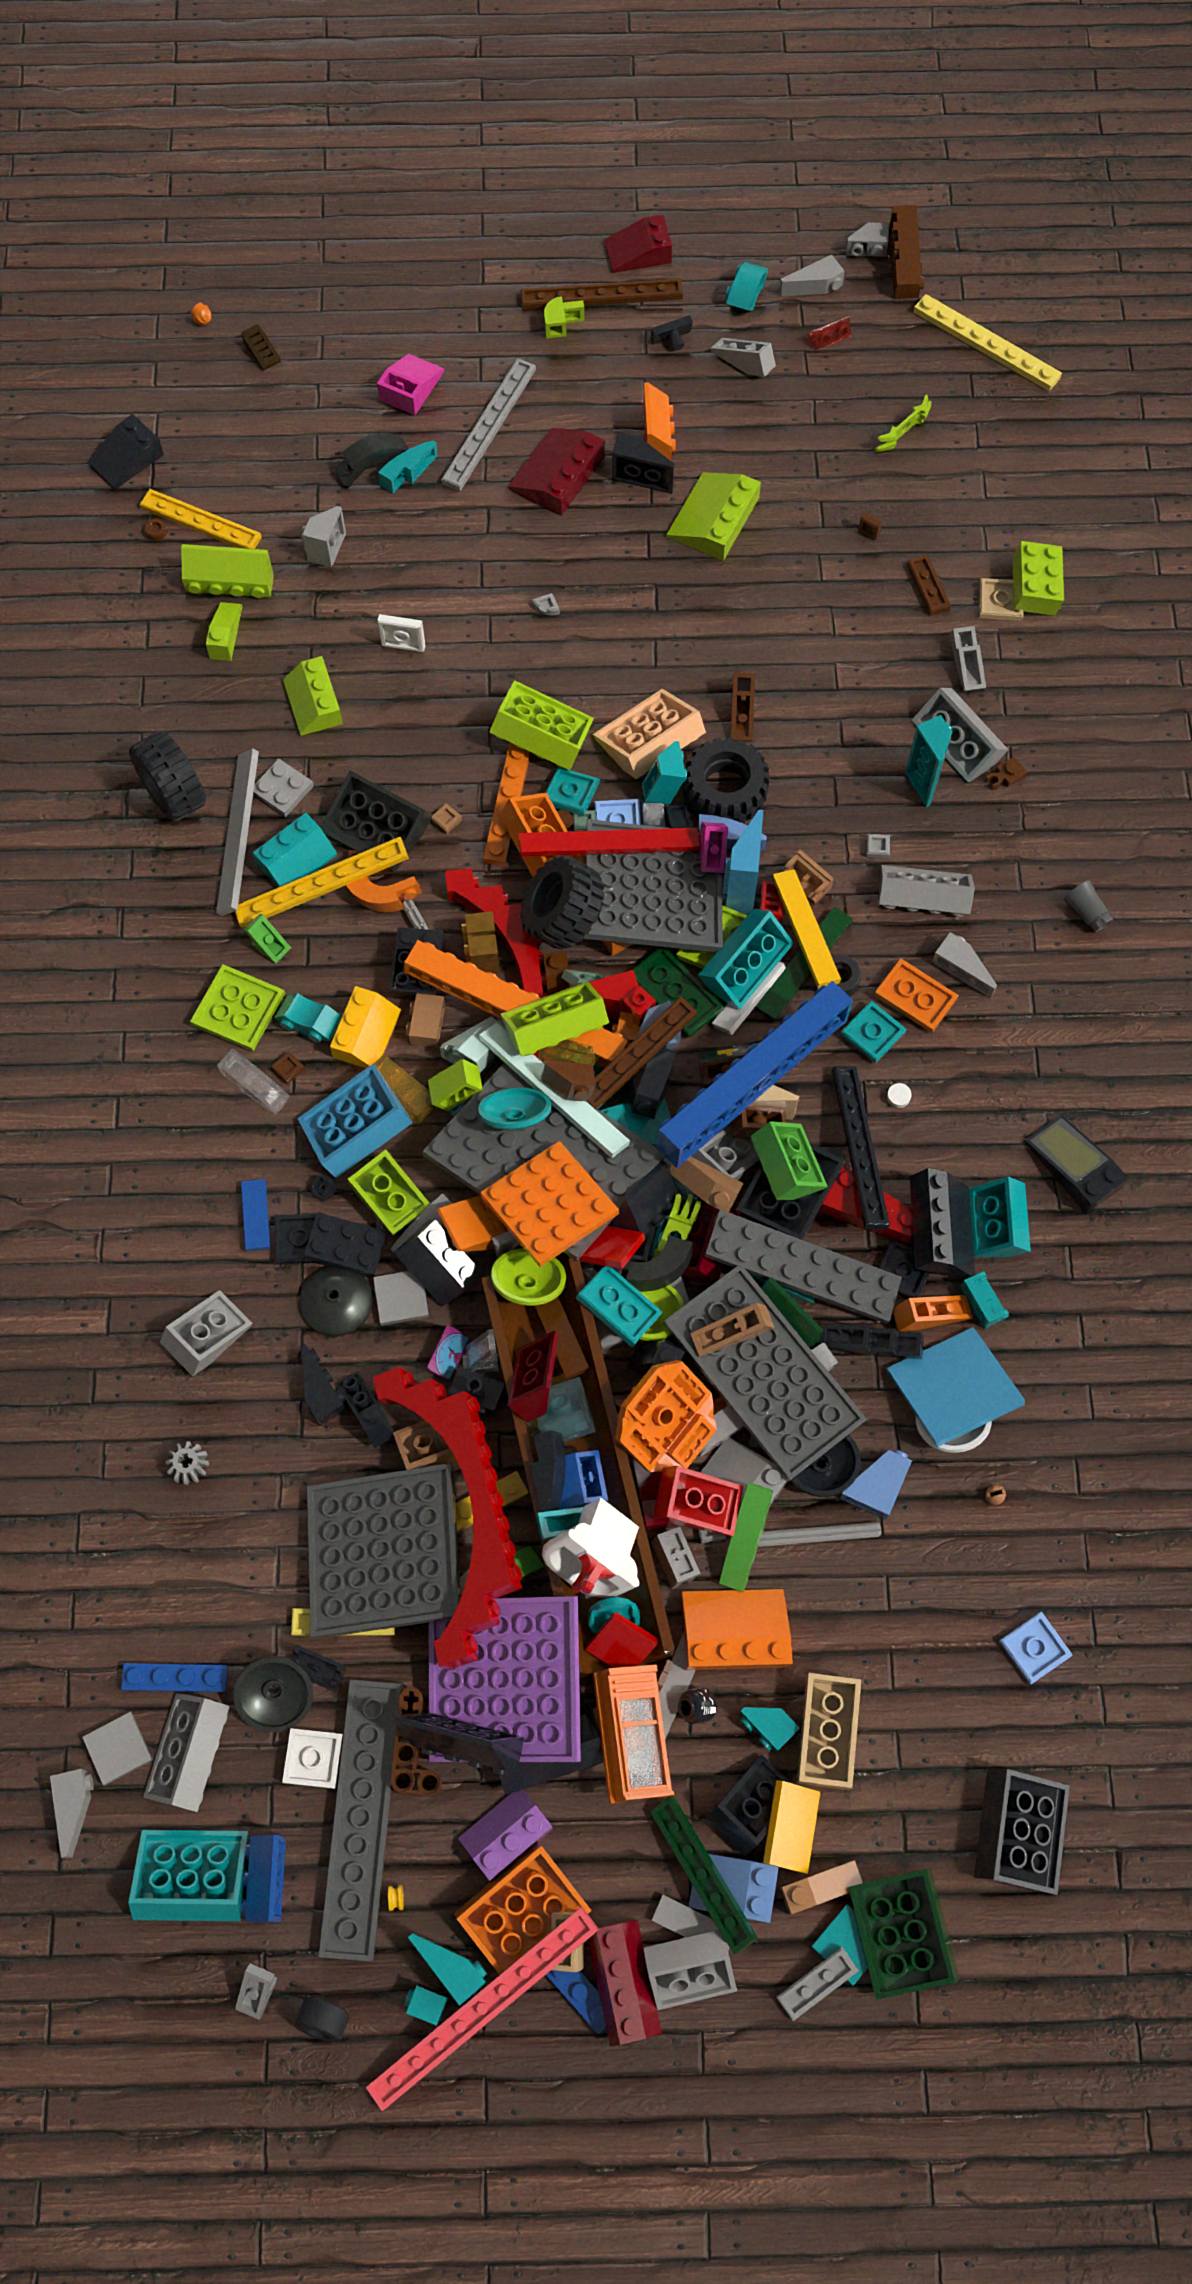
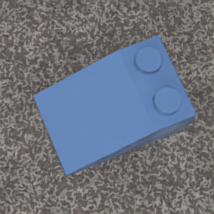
M709 1854L747 1920L770 1923L779 1867ZM692 1885L689 1908L708 1912Z

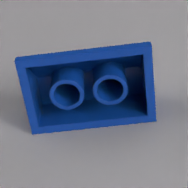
M250 1836V1842L246 1843L245 1859H249L248 1871H244L243 1887L247 1888V1898L242 1900L241 1915L245 1916V1922H281L286 1838L283 1836Z

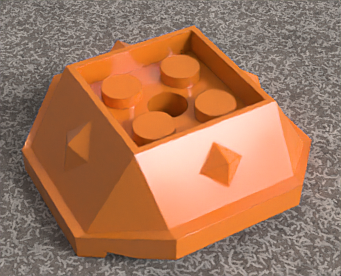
M679 1360L653 1365L637 1386L632 1388V1392L622 1403L617 1414L615 1440L649 1472H659L664 1467L680 1466L687 1469L717 1431L716 1422L713 1419L712 1393Z

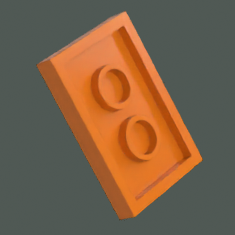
M903 959L897 962L874 994L875 997L931 1033L934 1032L959 996Z

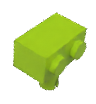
M464 1059L455 1062L452 1066L428 1080L432 1105L446 1111H450L469 1098H472L477 1092L483 1090L479 1067Z

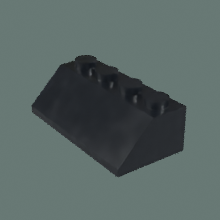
M589 1705L580 1707L581 1761L519 1762L518 1770L508 1771L507 1775L499 1774L505 1795L604 1763L600 1737Z

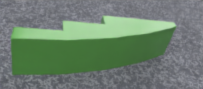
M751 1482L748 1483L719 1584L744 1592L759 1540L763 1534L773 1490Z

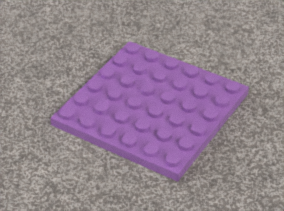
M578 1596L494 1599L500 1608V1615L498 1616L500 1624L472 1634L478 1645V1651H476L478 1660L452 1670L439 1667L433 1641L440 1639L451 1619L429 1622L430 1713L524 1737L520 1762L581 1761ZM437 1752L436 1755H429V1762L454 1761L444 1759L445 1754ZM460 1759L459 1762H468V1761H467V1760Z

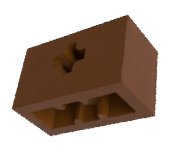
M749 1106L731 1121L732 1138L751 1139V1135L769 1122L787 1123L785 1108Z

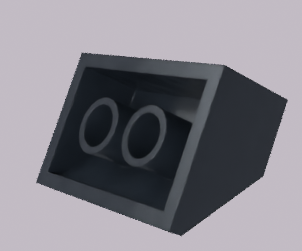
M662 1160L623 1200L619 1208V1214L611 1225L612 1227L644 1232L646 1239L651 1232L650 1228L652 1226L656 1228L664 1218L663 1214L665 1212L667 1214L671 1213L678 1189L665 1161Z
M436 1220L425 1222L393 1252L440 1306H444L465 1292L483 1275L463 1251L458 1252L452 1243L451 1237Z

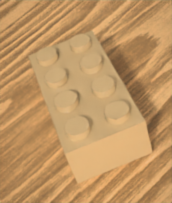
M808 1673L806 1676L796 1784L841 1790L852 1789L861 1679Z

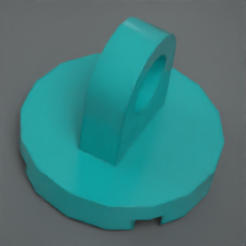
M618 1596L600 1600L588 1612V1625L591 1631L596 1634L614 1612H617L639 1626L640 1612L637 1605L629 1599Z

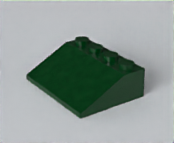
M932 1868L849 1887L876 2000L960 1981Z

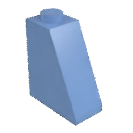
M888 1450L855 1479L854 1483L842 1493L840 1499L887 1520L912 1460L907 1458V1454L899 1450H894L893 1452Z

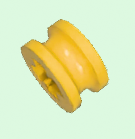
M398 1885L396 1889L388 1886L389 1911H393L396 1907L399 1910H404L402 1885Z

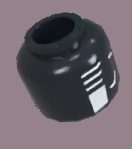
M696 1688L682 1693L678 1702V1711L685 1722L698 1724L709 1722L714 1718L717 1703L714 1694L710 1690Z

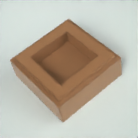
M447 803L434 813L431 818V822L445 834H448L462 821V816Z

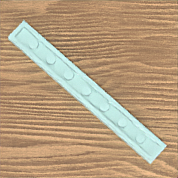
M496 1022L479 1035L481 1042L535 1090L545 1093L550 1098L551 1104L608 1156L613 1158L629 1145L630 1140L586 1101L566 1100L541 1081L544 1064L533 1054L520 1056L514 1048L508 1032Z

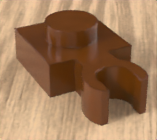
M1014 756L998 765L995 770L996 773H991L987 776L986 783L990 780L996 782L992 785L991 790L998 789L1002 783L1009 787L1026 778L1027 771Z

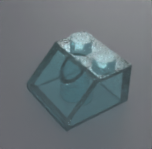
M580 1377L551 1386L547 1413L537 1418L541 1434L550 1430L562 1433L563 1441L567 1442L596 1432L593 1415Z

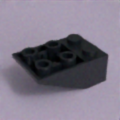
M397 928L390 992L437 995L438 988L404 973V964L417 940L423 943L428 942L434 945L436 949L444 952L445 937L443 930Z

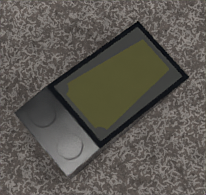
M1062 1114L1025 1140L1027 1146L1085 1214L1122 1189L1129 1179L1105 1152Z

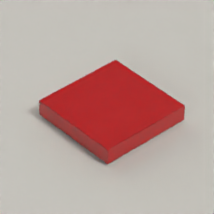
M607 1226L579 1260L581 1262L623 1269L645 1240L644 1232Z
M614 1612L586 1644L585 1650L613 1668L639 1666L655 1648L658 1638L619 1613Z

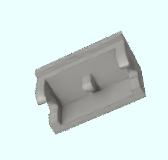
M680 1526L661 1533L651 1542L671 1589L678 1587L685 1581L690 1582L701 1574Z

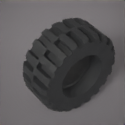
M156 731L131 746L129 756L135 767L134 769L155 804H157L167 818L171 821H179L204 806L206 794L203 791V786L191 763H189L185 754L168 733Z
M726 737V740L715 738L712 743L709 741L703 743L701 749L699 747L696 748L686 762L687 778L683 784V792L686 796L685 801L689 807L692 806L691 811L697 816L699 814L713 815L745 823L746 818L752 819L756 815V811L758 812V810L763 808L768 793L769 767L768 763L764 762L765 757L762 753H756L757 748L752 744L748 746L746 741L741 739L734 741L730 737ZM729 771L741 776L746 785L736 792L724 793L713 789L706 782V779L716 772Z
M565 855L548 860L544 863L543 867L536 871L537 874L534 877L532 876L528 888L525 889V896L521 901L522 910L520 911L521 923L526 933L557 949L572 947L575 945V942L577 943L584 939L583 936L588 934L593 923H596L599 911L601 912L603 906L601 902L604 900V892L602 891L604 885L599 873L580 861Z

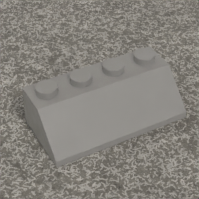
M940 687L912 719L917 726L941 715L944 721L950 724L952 735L945 757L967 782H971L993 767L1008 751L1007 747L952 688Z
M881 865L878 898L879 904L885 908L894 909L896 906L905 907L910 911L926 909L935 914L945 911L951 912L955 916H964V914H971L975 887L972 875Z
M175 1694L143 1798L190 1811H198L199 1805L203 1800L207 1779L211 1773L215 1752L219 1747L222 1729L227 1721L228 1705L202 1697Z

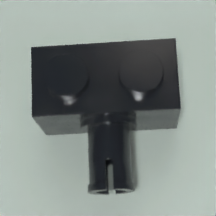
M459 1367L449 1389L448 1396L450 1397L465 1391L478 1400L480 1405L479 1415L483 1417L492 1415L495 1417L506 1392L505 1383Z

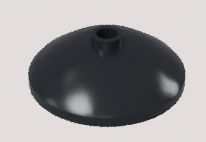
M850 1435L846 1436L791 1481L803 1492L816 1497H832L843 1493L854 1483L860 1470L861 1458L857 1444ZM822 1462L825 1464V1468L820 1469L816 1464Z

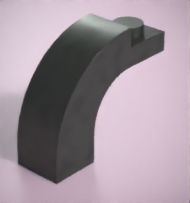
M372 434L349 446L343 452L345 459L335 471L343 485L350 487L370 466L378 463H388L409 448L403 438L396 434Z
M669 1236L663 1251L655 1259L648 1262H633L629 1260L623 1269H613L639 1292L659 1290L675 1282L685 1272L693 1255V1245L690 1241Z

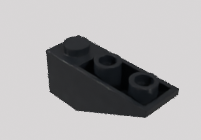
M306 1344L302 1345L304 1398L321 1426L346 1410L343 1405L346 1399L339 1388L334 1390L330 1383L334 1380L326 1368L321 1370L318 1362L321 1359L315 1349L309 1350Z
M358 1371L337 1383L338 1388L374 1448L394 1437V1430Z

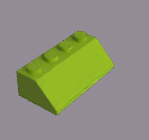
M182 544V581L186 592L254 596L256 598L271 597L274 575L268 550Z
M588 981L501 1014L514 1048L520 1056L532 1055L537 1050L556 1046L563 1040L577 1038L584 1032L598 1030L603 1025L609 1023L603 998Z

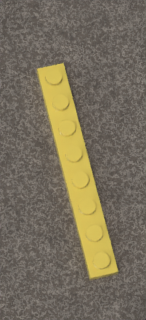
M927 294L914 307L913 313L1047 391H1050L1061 378L1062 373Z

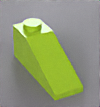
M220 602L209 626L206 640L210 659L232 661L242 604Z

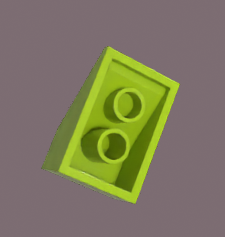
M384 1150L348 1178V1185L392 1235L414 1220L430 1205L428 1200L387 1150Z

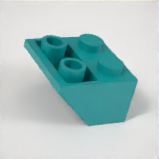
M674 741L657 756L642 783L645 802L670 804L673 798L677 796L682 783L686 781L687 770L684 769V755L680 749L679 741Z

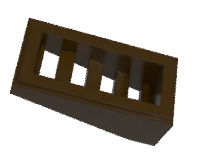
M259 324L242 331L241 335L244 345L263 371L281 362L279 355ZM271 354V356L268 357L267 359H265V360L262 359V358H264V357H266V356H268V355Z

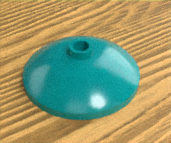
M509 1088L494 1092L485 1097L479 1104L478 1112L481 1120L491 1127L507 1131H519L542 1122L551 1111V1100L545 1093L539 1090Z

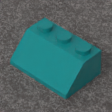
M304 813L254 851L253 855L257 866L277 887H281L318 871L335 858L337 852L317 823L307 813Z
M1005 1177L969 1188L974 1257H1014L1031 1252L1025 1183L1011 1177Z

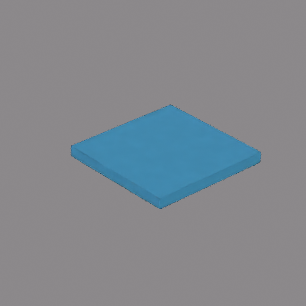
M974 1327L924 1350L922 1359L907 1358L887 1368V1373L936 1447L1025 1405V1399Z

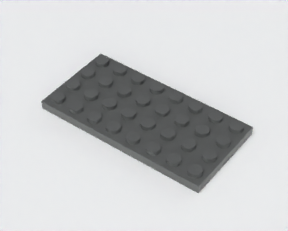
M743 1266L734 1268L663 1322L665 1327L681 1347L686 1350V1353L788 1481L792 1480L867 1420ZM755 1303L766 1305L774 1324V1329L741 1343L702 1357L699 1356L690 1333Z

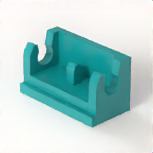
M981 1272L965 1279L960 1288L967 1296V1300L984 1329L1008 1318L1009 1313L1006 1309L1004 1310L987 1281L985 1272Z

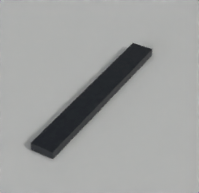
M834 1066L832 1075L864 1229H888L890 1222L856 1066Z

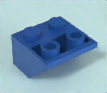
M599 1450L565 1455V1484L558 1510L584 1507L599 1498L608 1501Z

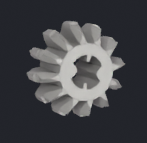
M189 1441L186 1442L185 1448L177 1444L176 1448L178 1451L175 1453L170 1450L168 1453L173 1459L165 1461V1464L170 1467L167 1473L169 1476L174 1475L173 1480L176 1483L183 1480L184 1485H189L190 1478L195 1483H198L197 1475L206 1476V1472L202 1468L209 1466V1462L204 1460L208 1456L207 1452L201 1451L199 1444L192 1447ZM190 1459L192 1464H188L189 1467L185 1468L183 1462L187 1463L186 1460Z

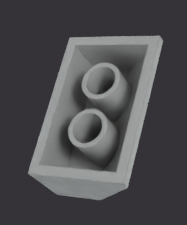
M719 1930L644 1948L648 1975L657 2010L737 1991L727 1944Z

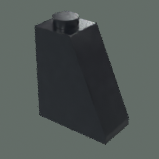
M663 1047L624 1084L632 1113L655 1119L669 1087L677 1051Z
M671 1335L661 1340L639 1344L627 1368L645 1376L653 1365L675 1360L684 1363L688 1354Z

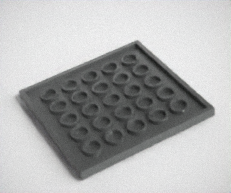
M588 819L586 823V831L668 829L665 827ZM699 851L586 855L585 865L598 872L602 879L604 900L601 902L603 906L601 912L599 911L596 923H593L591 931L584 935V939L718 952L719 949L723 948L722 873L702 872L700 870Z
M451 1463L307 1486L310 1626L312 1638L319 1639L452 1619L461 1599L454 1466Z

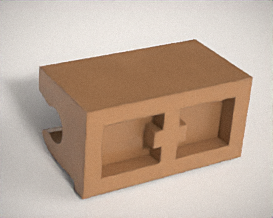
M799 850L784 866L786 869L783 872L795 869L806 898L813 904H816L832 888L834 878L802 850Z

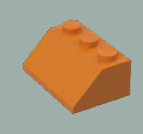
M644 383L643 415L645 442L671 461L672 452L676 451L675 439H671V435H674V422H670V418H673V405H669L668 395L650 383Z

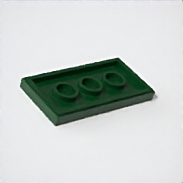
M660 946L633 969L638 986H641L656 1000V1005L667 1001L673 1004L682 996L698 1012L682 1029L689 1039L724 1010V1006L665 947Z

